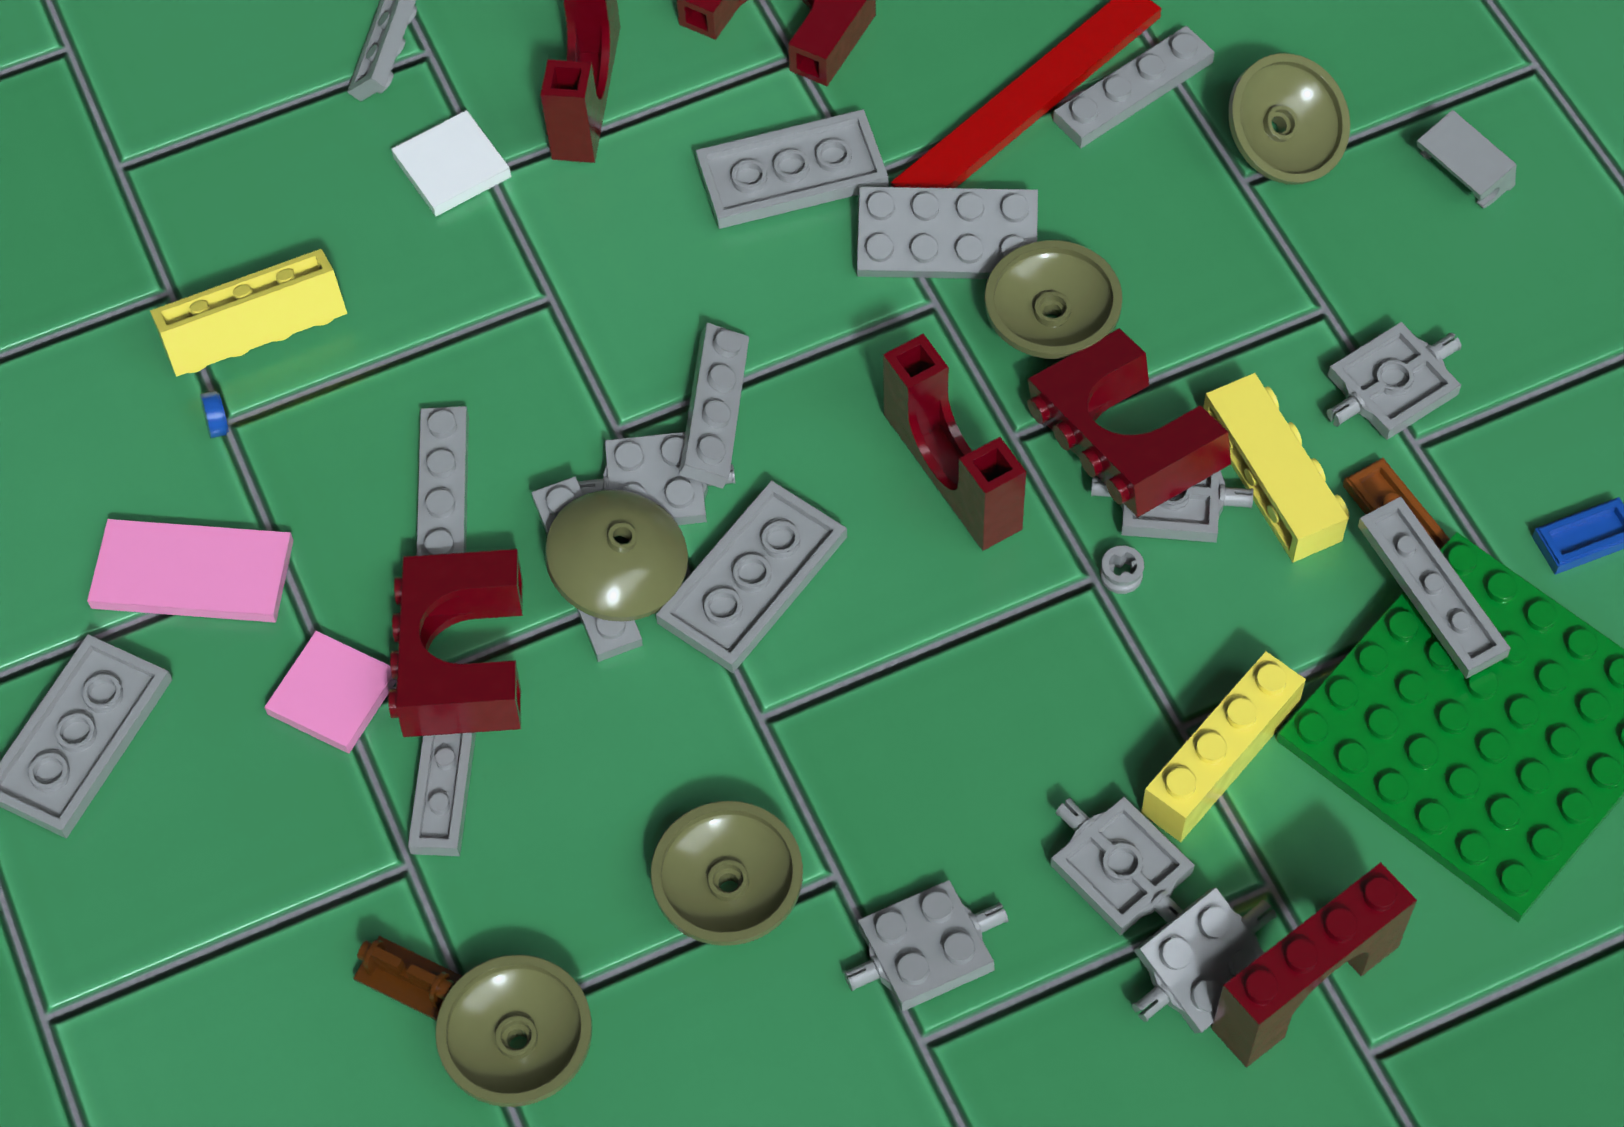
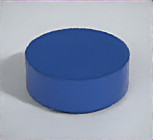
M211 391L200 394L210 438L227 435L229 432L219 392Z

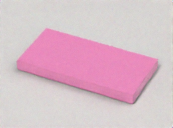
M107 519L87 602L91 609L276 623L294 540L291 532Z

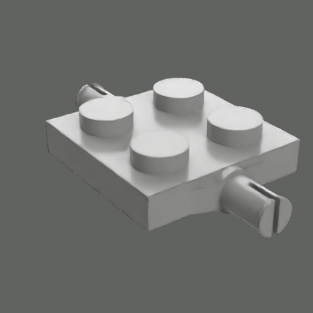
M1400 322L1334 363L1329 368L1328 377L1344 393L1346 399L1327 410L1329 420L1331 422L1334 420L1333 425L1340 426L1358 413L1368 419L1386 440L1393 437L1459 394L1461 384L1446 369L1443 359L1462 348L1459 338L1454 339L1455 334L1449 333L1433 345H1429L1417 338Z
M685 432L605 440L607 465L603 474L604 478L578 481L583 495L601 490H623L649 498L664 508L678 525L707 522L705 498L708 486L712 485L679 475ZM731 464L730 475L726 484H735L733 464Z
M1220 470L1138 518L1124 503L1120 506L1123 511L1121 535L1216 543L1218 520L1223 507L1234 506L1252 509L1254 490L1253 488L1225 487V481ZM1093 477L1091 496L1111 497L1106 485L1098 477Z
M1125 797L1120 799L1106 812L1095 815L1092 818H1089L1071 798L1065 800V805L1062 803L1058 807L1056 815L1060 816L1075 833L1070 843L1051 858V867L1120 936L1140 918L1155 911L1167 923L1183 911L1170 897L1174 889L1193 873L1195 865Z
M950 880L858 920L859 930L869 947L870 960L849 970H844L846 982L849 984L850 990L854 991L863 985L879 979L882 984L892 991L902 1012L994 971V960L983 942L982 933L1007 923V913L1003 909V905L998 902L989 908L973 914L971 910L962 904Z
M1212 888L1205 892L1133 950L1148 969L1152 985L1154 986L1150 992L1132 1004L1135 1012L1142 1011L1137 1016L1144 1022H1147L1165 1005H1168L1182 1015L1194 1033H1201L1214 1023L1223 985L1264 954L1255 933L1269 921L1276 918L1275 910H1268L1271 905L1267 901L1261 900L1258 905L1242 917L1233 911L1217 888Z

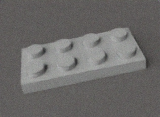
M864 109L696 150L698 167L719 229L859 195L860 187H889L888 174Z
M860 187L857 276L988 279L994 267L1007 254L1021 246L1037 242L1038 190Z
M771 480L685 580L676 594L656 614L657 624L731 673H734L847 538V528Z
M87 634L0 761V807L67 839L173 680L169 671Z

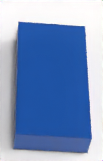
M1620 497L1535 528L1532 538L1555 575L1624 549V504Z

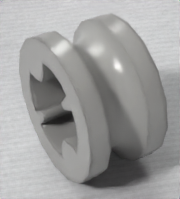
M1116 546L1110 548L1104 554L1100 571L1103 585L1108 590L1117 594H1127L1135 591L1143 579L1144 559L1141 554L1129 546ZM1124 564L1131 566L1130 573L1124 571L1120 576L1114 574V567L1121 568Z

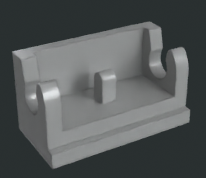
M1454 110L1450 111L1417 140V147L1422 150L1420 154L1426 159L1433 157L1474 193V196L1478 199L1477 203L1483 209L1515 186L1517 164Z

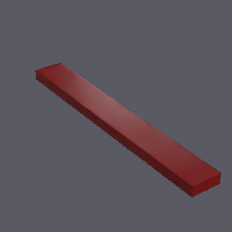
M1111 0L891 181V187L957 188L1160 19L1162 8L1151 0Z

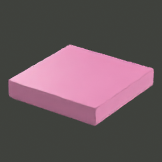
M315 631L264 708L267 715L349 754L389 694V689L393 688L397 680L392 678L390 665Z

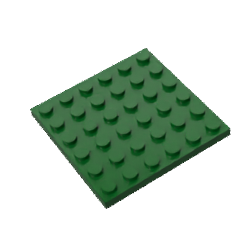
M1456 532L1440 551L1511 648L1508 657L1466 679L1406 593L1403 592L1280 730L1277 742L1519 923L1624 796V649Z

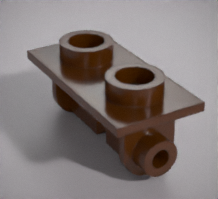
M379 936L374 942L365 940L362 943L357 958L362 960L363 963L353 979L437 1021L438 1013L446 995L462 975Z

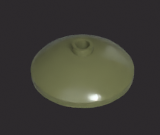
M1279 53L1256 61L1237 79L1229 101L1230 129L1240 153L1256 171L1273 181L1297 185L1321 178L1338 164L1349 141L1350 116L1340 87L1324 68L1303 56ZM1272 121L1277 125L1278 133L1274 130Z
M1038 241L1013 250L994 267L986 284L985 308L990 324L995 332L1013 348L1039 358L1062 359L1092 346L1113 332L1121 314L1122 290L1119 279L1112 267L1094 251L1067 241ZM1050 314H1053V315H1056V316H1058V317H1057V318H1049V317H1046V316H1047V315H1050Z
M601 490L585 494L573 500L559 512L547 536L545 561L548 574L555 588L571 605L590 616L621 622L642 619L658 612L676 594L683 583L687 571L688 552L681 529L672 516L660 505L649 498L633 492ZM614 537H625L629 543L620 544L615 541Z
M721 801L702 805L685 813L666 830L653 855L651 881L654 896L660 910L667 920L680 932L692 939L707 944L721 946L739 945L765 936L788 917L801 892L803 863L800 849L794 836L776 816L752 804ZM726 881H733L738 884L737 888L731 892L723 891L720 887Z
M526 955L494 958L468 971L454 984L446 995L436 1022L437 1050L441 1062L452 1081L471 1097L487 1104L502 1107L534 1104L564 1088L582 1067L592 1039V1017L589 1005L577 982L565 970L554 963ZM522 1036L527 1038V1043L522 1048L514 1049L509 1046L515 1037Z

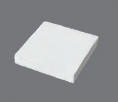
M467 110L391 149L393 158L435 216L450 210L511 177L510 167Z

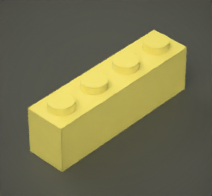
M322 248L150 310L165 353L176 377L186 373L201 371L207 365L229 357L242 356L253 348L272 341L285 340L294 333L313 326L326 325L335 318L347 314L334 270Z
M1253 373L1206 393L1203 408L1229 432L1230 458L1233 469L1246 489L1253 488L1255 504L1291 561L1294 563L1342 542L1349 520V511L1346 503L1338 494L1334 495L1326 484L1322 466L1317 459H1310L1306 453L1297 427L1292 422H1286L1279 411L1278 400L1273 390L1268 386L1264 387L1256 373Z
M1265 651L1145 788L1141 813L1181 843L1300 704L1306 679Z

